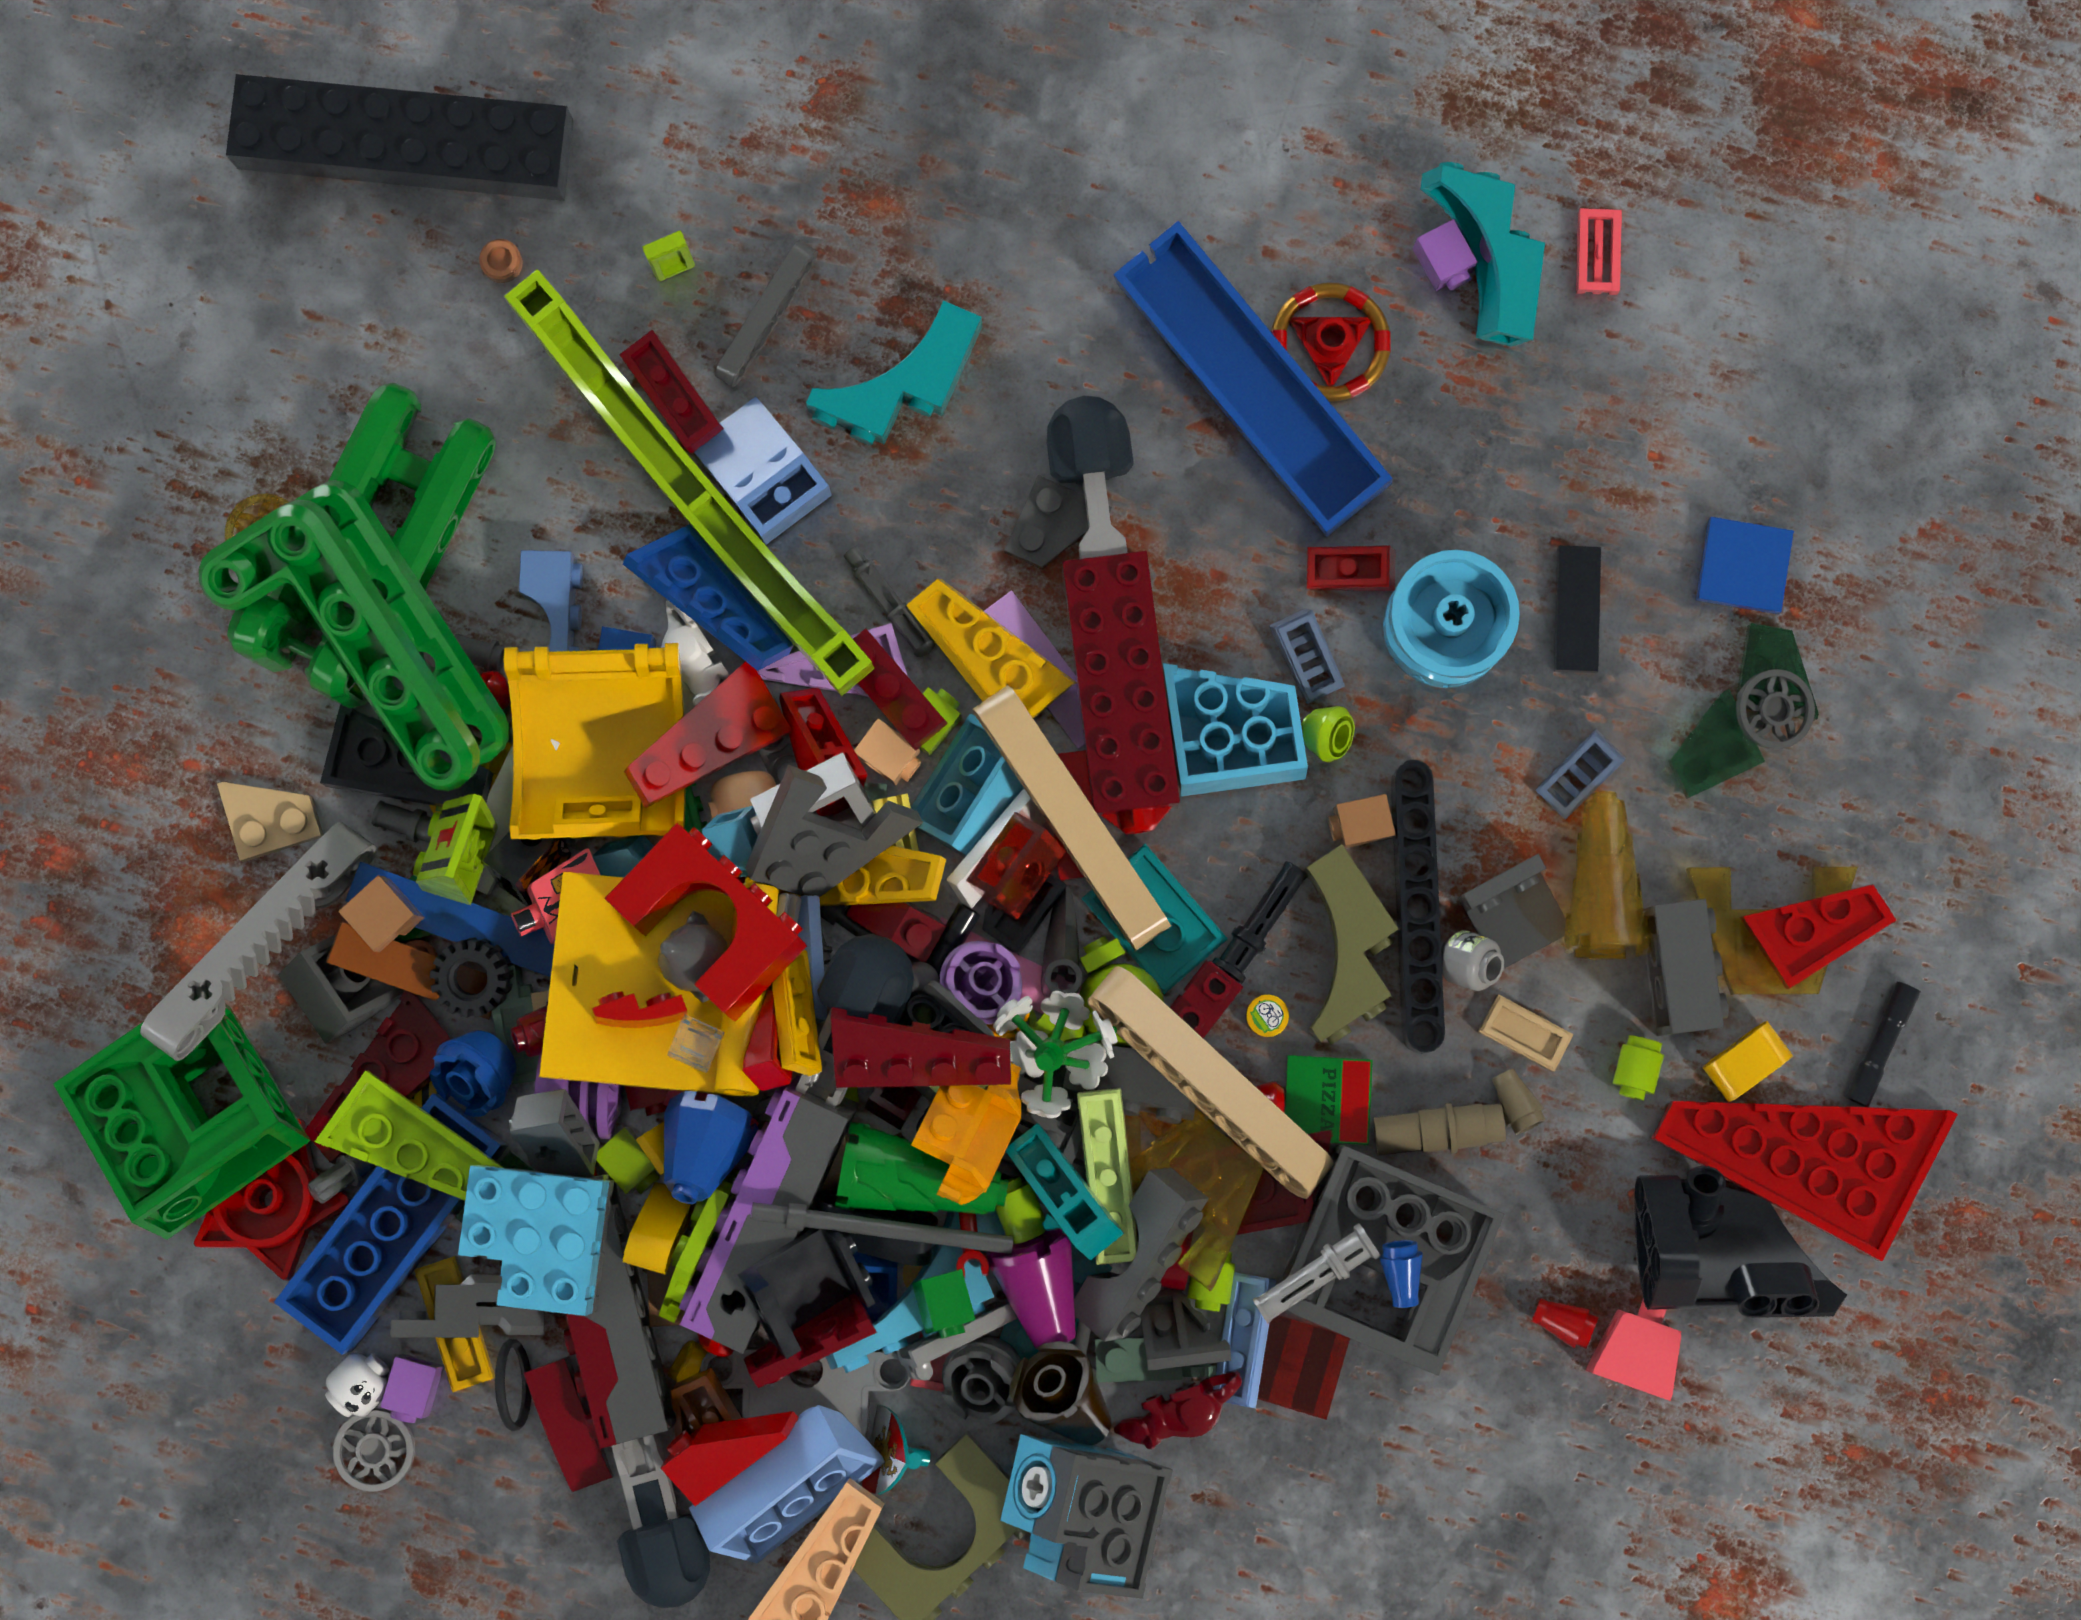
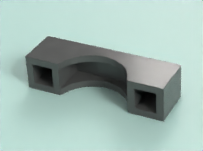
M1173 1168L1149 1170L1129 1204L1136 1219L1139 1232V1244L1133 1262L1122 1274L1107 1272L1088 1275L1074 1299L1075 1317L1104 1342L1131 1336L1141 1323L1139 1316L1146 1304L1152 1301L1159 1293L1162 1286L1160 1281L1166 1270L1179 1259L1182 1253L1180 1246L1186 1236L1200 1223L1203 1217L1201 1211L1209 1198Z

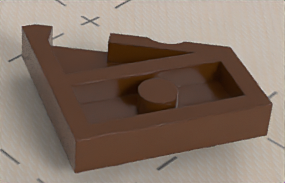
M712 1367L677 1382L671 1390L672 1408L677 1418L674 1424L675 1438L683 1431L690 1435L704 1424L742 1419Z

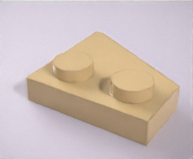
M227 782L217 784L238 857L242 862L313 841L324 835L313 797L309 795Z

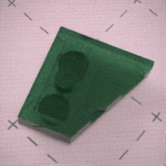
M1754 623L1747 625L1734 707L1737 704L1738 692L1744 684L1754 675L1767 670H1786L1797 675L1806 683L1812 693L1792 630ZM1768 678L1761 680L1753 689H1760L1765 692L1764 687ZM1777 678L1773 687L1774 692L1779 691ZM1786 680L1789 690L1787 695L1801 696L1795 685ZM1748 696L1749 700L1758 705L1760 699L1757 696ZM1815 699V715L1813 721L1817 720L1819 715ZM1793 702L1794 710L1804 705V703ZM1805 712L1794 718L1804 719Z

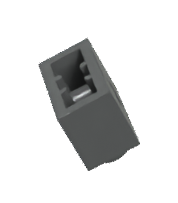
M566 1089L517 1097L514 1114L509 1120V1131L512 1139L519 1143L527 1155L530 1166L543 1173L592 1177L594 1175L600 1142Z

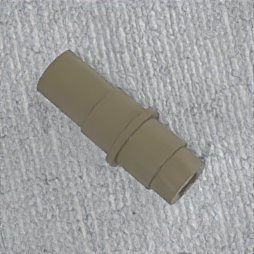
M1449 1102L1445 1103L1443 1108L1418 1110L1417 1113L1373 1117L1377 1155L1415 1151L1426 1153L1450 1150L1451 1154H1456L1458 1149L1481 1147L1487 1146L1488 1143L1506 1142L1505 1121L1501 1103L1452 1106V1103Z

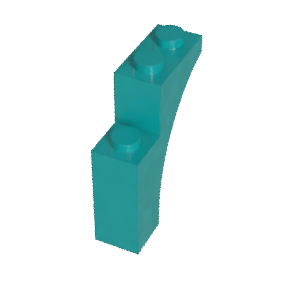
M1442 162L1439 164V167L1422 174L1420 190L1431 197L1444 209L1451 219L1455 220L1477 260L1475 272L1479 293V313L1476 338L1510 347L1533 340L1545 242L1530 239V234L1525 231L1510 230L1516 184L1501 181L1500 175L1496 173H1472L1465 171L1464 166L1459 163ZM1482 236H1484L1491 254L1489 263L1484 260L1480 252Z
M943 300L936 318L922 341L898 365L886 373L858 385L835 389L812 388L806 401L808 412L813 414L811 419L830 429H834L836 424L851 430L850 436L872 446L874 441L885 445L904 400L910 402L908 407L921 415L931 417L932 413L943 416L982 329V317Z

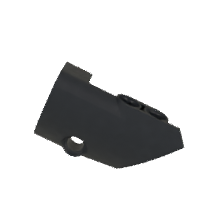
M1697 1166L1690 1170L1687 1179H1680L1678 1175L1637 1176L1634 1194L1636 1252L1640 1284L1647 1310L1738 1308L1742 1315L1752 1318L1835 1316L1845 1301L1847 1294L1832 1283L1810 1260L1784 1226L1772 1204L1755 1194L1726 1187V1180L1717 1169L1710 1166Z

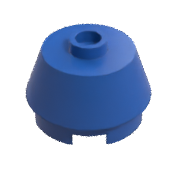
M474 1030L442 1043L433 1057L435 1067L429 1072L433 1086L445 1101L452 1096L458 1103L467 1107L464 1112L465 1115L481 1117L490 1110L499 1108L504 1103L516 1074V1062L511 1051L499 1038L486 1031Z

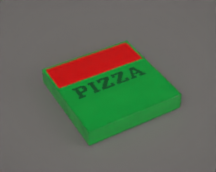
M1287 1055L1284 1113L1306 1134L1332 1129L1333 1138L1331 1143L1369 1145L1373 1060Z

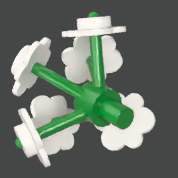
M1053 991L1050 998L1042 1000L1040 1006L1041 1010L1050 1016V1022L1055 1025L1050 1038L1043 1031H1034L1024 1021V1017L1033 1008L1030 996H1025L1019 1001L1013 999L1007 1002L997 1014L998 1019L993 1025L999 1036L1005 1034L1008 1030L1012 1031L1017 1027L1020 1029L1015 1036L1016 1041H1010L1012 1063L1021 1067L1020 1074L1026 1072L1028 1076L1036 1078L1044 1073L1043 1085L1035 1086L1034 1090L1024 1091L1021 1100L1027 1105L1028 1112L1047 1118H1056L1060 1116L1061 1110H1068L1071 1106L1070 1100L1067 1099L1068 1092L1061 1087H1052L1053 1072L1059 1069L1061 1065H1066V1068L1071 1071L1069 1080L1072 1084H1081L1086 1090H1094L1099 1085L1100 1077L1105 1076L1108 1072V1066L1104 1062L1106 1052L1110 1059L1113 1058L1112 1044L1118 1042L1115 1034L1117 1028L1112 1026L1109 1018L1101 1020L1096 1010L1092 1012V1018L1097 1032L1067 1044L1060 1040L1064 1027L1072 1030L1080 1029L1083 1021L1087 1020L1090 1015V1010L1084 1007L1083 997L1077 993H1063L1061 991ZM1101 1040L1103 1045L1094 1042Z

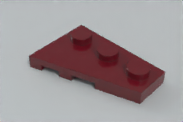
M853 1293L792 1331L801 1351L786 1359L770 1341L743 1360L750 1377L756 1386L760 1388L766 1384L775 1383L786 1375L877 1333L862 1301Z

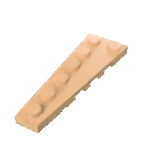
M849 1478L748 1620H828L885 1503Z

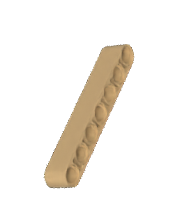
M1007 685L972 710L976 718L1135 951L1171 927L1167 917L1014 690Z
M1116 966L1088 998V1005L1093 1011H1097L1102 1020L1109 1018L1112 1026L1117 1028L1116 1033L1286 1189L1304 1199L1311 1195L1334 1165L1330 1155L1135 975L1122 967Z

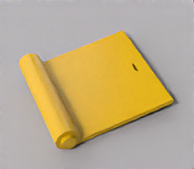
M563 872L539 1077L679 1091L688 1090L732 1096H757L759 1089L742 1071V1067L769 987L734 1022L711 1000L701 1002L690 991L680 990L667 982L658 964L661 943L673 930L686 924L692 911L704 915L710 926L723 936L729 947L737 929V913L731 898L713 891L691 894L677 903L645 937L604 899L624 877ZM746 877L745 883L742 884L749 888L755 883L773 900L767 907L776 915L779 889ZM619 991H623L624 996L634 993L639 1009L647 1007L646 1001L657 995L671 993L673 998L682 994L688 1018L653 1027H610L596 1024L592 1008L599 1006L598 1000Z

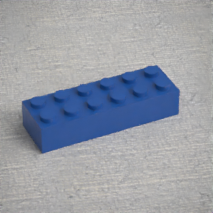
M433 1093L422 1107L424 1111L496 1162L509 1146L473 1117L465 1115V1111L449 1099L445 1101L439 1094ZM377 1166L274 1303L341 1355L352 1352L465 1204V1201Z

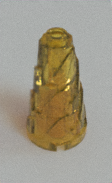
M1612 791L1594 792L1591 794V799L1584 803L1581 833H1578L1576 877L1573 878L1570 913H1566L1564 937L1565 953L1569 955L1574 951V957L1594 960L1626 959V948L1635 947V957L1651 952L1648 911H1644L1640 873H1636L1633 833H1629L1624 800L1617 799V793Z

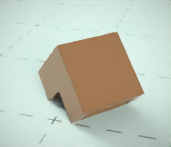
M380 875L375 877L338 911L375 952H381L399 934H408L425 918L390 878Z

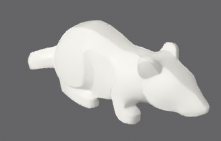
M666 600L668 629L661 648L665 647V643H679L682 682L687 684L690 691L695 695L693 704L696 706L720 684L721 679L725 680L730 674L721 661L714 664L710 659V656L715 654L695 621L670 601ZM679 616L683 619L685 625L682 624Z

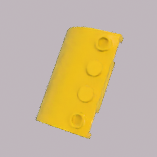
M665 643V647L649 648L648 644H635L634 649L549 652L548 646L535 647L534 651H519L518 647L504 648V670L509 684L513 728V796L509 824L511 839L537 840L541 838L569 837L579 839L583 837H625L636 835L665 836L676 823L683 828L685 827L686 788L645 808L624 773L625 769L684 717L679 643ZM551 739L560 742L557 750H555Z

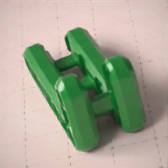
M389 383L379 386L370 397L328 481H344L356 487L371 508L381 488L386 487L389 479L416 491L414 495L416 500L402 528L398 527L394 536L388 535L426 591L493 457L496 439L490 427L471 418H466L453 423L454 427L449 433L440 453L436 452L432 461L406 450L407 443L405 440L414 424L417 413H421V403L414 391L397 383ZM329 506L331 516L340 522L338 511ZM377 579L379 590L388 595L386 585ZM285 583L273 590L270 596L265 595L251 605L234 612L228 627L227 636L235 652L272 672L290 669L293 667L291 663L297 655H300L310 660L308 669L305 668V675L312 689L347 708L362 706L368 702L324 634L321 636L323 639L317 649L304 643L306 637H310L314 629L320 632L322 630L291 584ZM344 606L347 613L355 617L354 610Z
M337 480L322 483L294 501L275 509L210 550L202 558L198 569L200 586L206 597L213 604L223 609L239 610L251 605L285 583L293 586L416 775L426 785L436 790L444 791L459 788L476 773L480 764L490 762L506 748L510 738V725L505 713L374 511L356 487ZM329 506L338 511L340 522L331 516ZM229 569L236 573L238 583L234 582L230 577ZM377 579L386 585L388 595L379 590ZM344 601L352 606L355 617L347 613L344 608ZM424 652L432 656L435 661V667L426 662ZM392 676L401 681L403 690L398 689L394 685ZM470 724L476 726L481 731L482 738L473 734ZM440 750L445 751L450 756L452 764L446 762L441 757Z

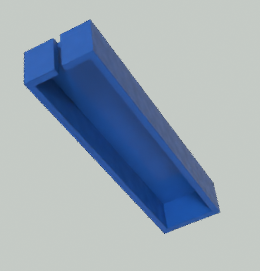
M1177 221L1149 244L1151 253L1156 259L1150 264L1148 256L1142 250L1113 274L1115 281L1324 535L1328 537L1392 485L1393 478L1182 224Z

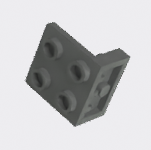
M1539 854L1457 897L1476 933L1496 941L1500 947L1504 958V969L1570 934L1572 931L1541 874V871L1547 868Z

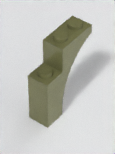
M1343 844L1304 869L1327 911L1334 941V969L1330 989L1322 1009L1308 1030L1317 1043L1327 1039L1330 1045L1352 1032L1348 1024L1361 1015L1367 1022L1387 1009L1383 1001L1392 995L1364 952L1369 949L1374 956L1394 943L1390 935L1399 930Z

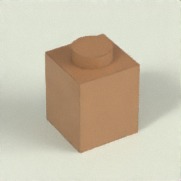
M1386 794L1336 804L1333 808L1334 815L1328 816L1333 841L1340 840L1345 849L1392 839L1395 836Z

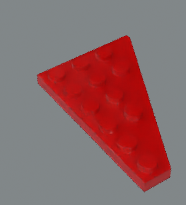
M1670 1101L1651 1139L1701 1166H1710L1717 1169L1723 1174L1725 1179L1871 1258L1883 1262L1958 1114L1951 1110Z

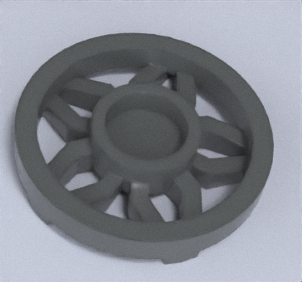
M1775 669L1760 672L1751 677L1738 692L1736 704L1738 723L1745 737L1761 747L1781 749L1793 746L1806 736L1812 726L1815 715L1812 693L1800 677L1789 671ZM1768 678L1764 687L1765 692L1760 689H1753L1761 680ZM1776 678L1778 680V692L1773 690ZM1786 680L1795 685L1801 696L1787 695L1789 690ZM1748 696H1757L1760 699L1758 705L1749 700ZM1793 702L1804 703V705L1794 710ZM1746 707L1751 711L1758 712V714L1752 716L1749 721L1747 718ZM1805 712L1803 722L1795 733V725L1791 719ZM1761 719L1764 725L1755 732L1753 729L1758 720ZM1785 725L1787 737L1780 730V726ZM1772 728V733L1780 742H1772L1762 738V736L1769 733Z

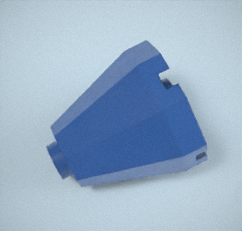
M688 1090L670 1098L664 1113V1183L668 1190L672 1192L671 1195L674 1199L686 1204H695L696 1201H703L713 1194L749 1150L759 1128L756 1123L750 1125L752 1116L749 1111L719 1095L707 1094L705 1101L694 1100L697 1092Z

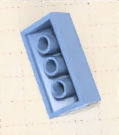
M817 1405L799 1415L798 1421L786 1440L697 1506H690L689 1510L709 1551L758 1563L826 1510L849 1478L856 1483H860L884 1464L885 1461L882 1455L841 1412Z

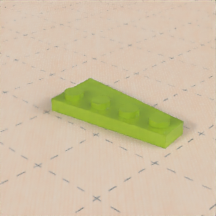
M370 1071L363 1073L314 1141L464 1201L466 1199L470 1166L489 1165L504 1168Z

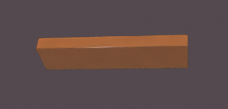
M341 922L326 960L327 963L434 1001L440 997L437 991L432 993L430 987L435 984L434 978H430V971L435 969L436 965L433 962L438 956L394 940L381 952H375L351 925ZM461 965L457 971V981L464 991L476 994L485 988L487 974ZM492 1011L479 1017L489 1020Z

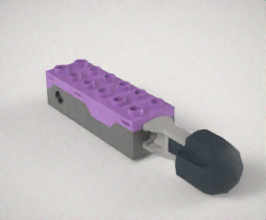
M873 934L857 936L841 945L832 957L817 990L820 1002L830 1008L818 1036L822 1072L812 1076L801 1074L800 1077L797 1075L791 1084L781 1086L779 1091L776 1090L765 1112L766 1115L772 1117L770 1123L765 1122L762 1129L757 1131L748 1150V1153L753 1155L754 1159L753 1161L748 1160L744 1169L741 1168L731 1189V1193L736 1194L737 1197L735 1200H730L727 1208H723L713 1231L720 1235L718 1238L714 1237L710 1246L705 1248L696 1270L702 1272V1276L697 1275L693 1284L687 1288L680 1303L679 1309L685 1311L680 1325L696 1332L702 1348L714 1355L727 1357L732 1355L734 1350L743 1354L761 1326V1322L743 1288L738 1274L802 1234V1231L785 1229V1224L750 1220L752 1203L787 1207L789 1202L804 1204L806 1209L812 1210L818 1193L823 1187L850 1127V1123L858 1109L859 1103L844 1097L847 1088H836L831 1008L846 1009L847 1015L868 1019L869 1014L885 1016L888 1023L898 1024L910 998L914 982L911 961L903 948L889 938Z

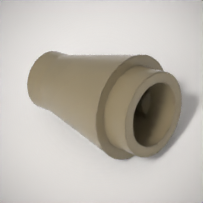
M1514 1068L1492 1079L1499 1102L1502 1104L1506 1127H1511L1515 1135L1524 1133L1546 1120L1542 1113L1545 1108L1520 1079Z

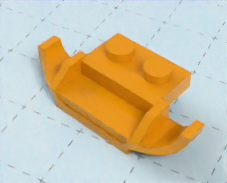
M1011 1063V1085H989L987 1090L977 1085L939 1087L911 1146L950 1164L936 1195L962 1205L975 1200L983 1192L986 1193L1021 1120V1100L1018 1093L1021 1067Z

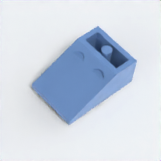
M756 396L723 420L721 425L724 429L694 451L698 459L765 545L832 496L826 481Z

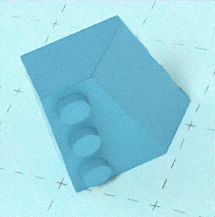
M1163 663L1169 722L1181 797L1306 779L1308 765L1294 685L1247 677L1240 679L1217 675L1213 671H1194L1178 668V665Z

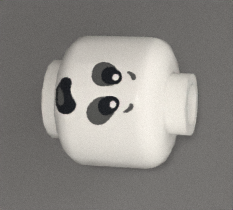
M351 1353L327 1376L326 1386L328 1391L325 1393V1396L330 1404L345 1417L349 1418L352 1414L360 1417L366 1416L382 1401L388 1382L385 1375L390 1370L373 1353L368 1357L359 1353Z

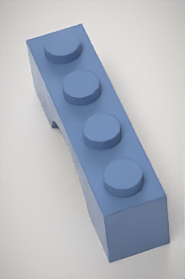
M521 550L519 592L525 599L541 606L547 614L551 628L549 652L580 651L579 646L573 645L574 630H580L582 623L581 605H575L576 589H582L583 564L577 563V558L571 551Z

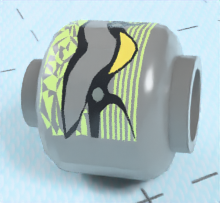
M1463 930L1456 932L1441 946L1442 975L1448 982L1474 991H1481L1495 984L1502 975L1504 958L1496 941Z

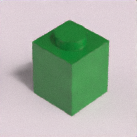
M962 1269L912 1283L925 1334L938 1331L940 1339L964 1333V1323L976 1320Z

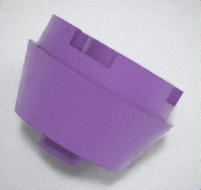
M986 941L964 943L950 952L942 965L940 984L950 990L957 1000L986 1024L995 1023L998 1019L997 1014L999 1010L1013 999L1019 1001L1022 994L1020 965L1014 955L999 944Z

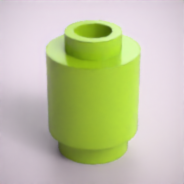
M1629 1035L1627 1045L1622 1044L1612 1083L1620 1087L1619 1095L1644 1101L1645 1094H1655L1664 1055L1660 1053L1662 1043Z
M1020 1176L1006 1179L1009 1183L1004 1207L998 1205L995 1207L1005 1235L1012 1236L1013 1243L1018 1244L1043 1234L1045 1228L1042 1222L1046 1219L1033 1188L1027 1181L1022 1182Z
M1199 1247L1198 1257H1193L1187 1298L1195 1299L1194 1308L1220 1312L1221 1304H1230L1235 1263H1231L1233 1252Z

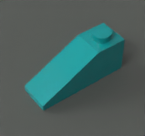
M1039 1123L1035 1124L1007 1147L1006 1153L1072 1244L1089 1260H1092L1124 1234L1102 1202Z

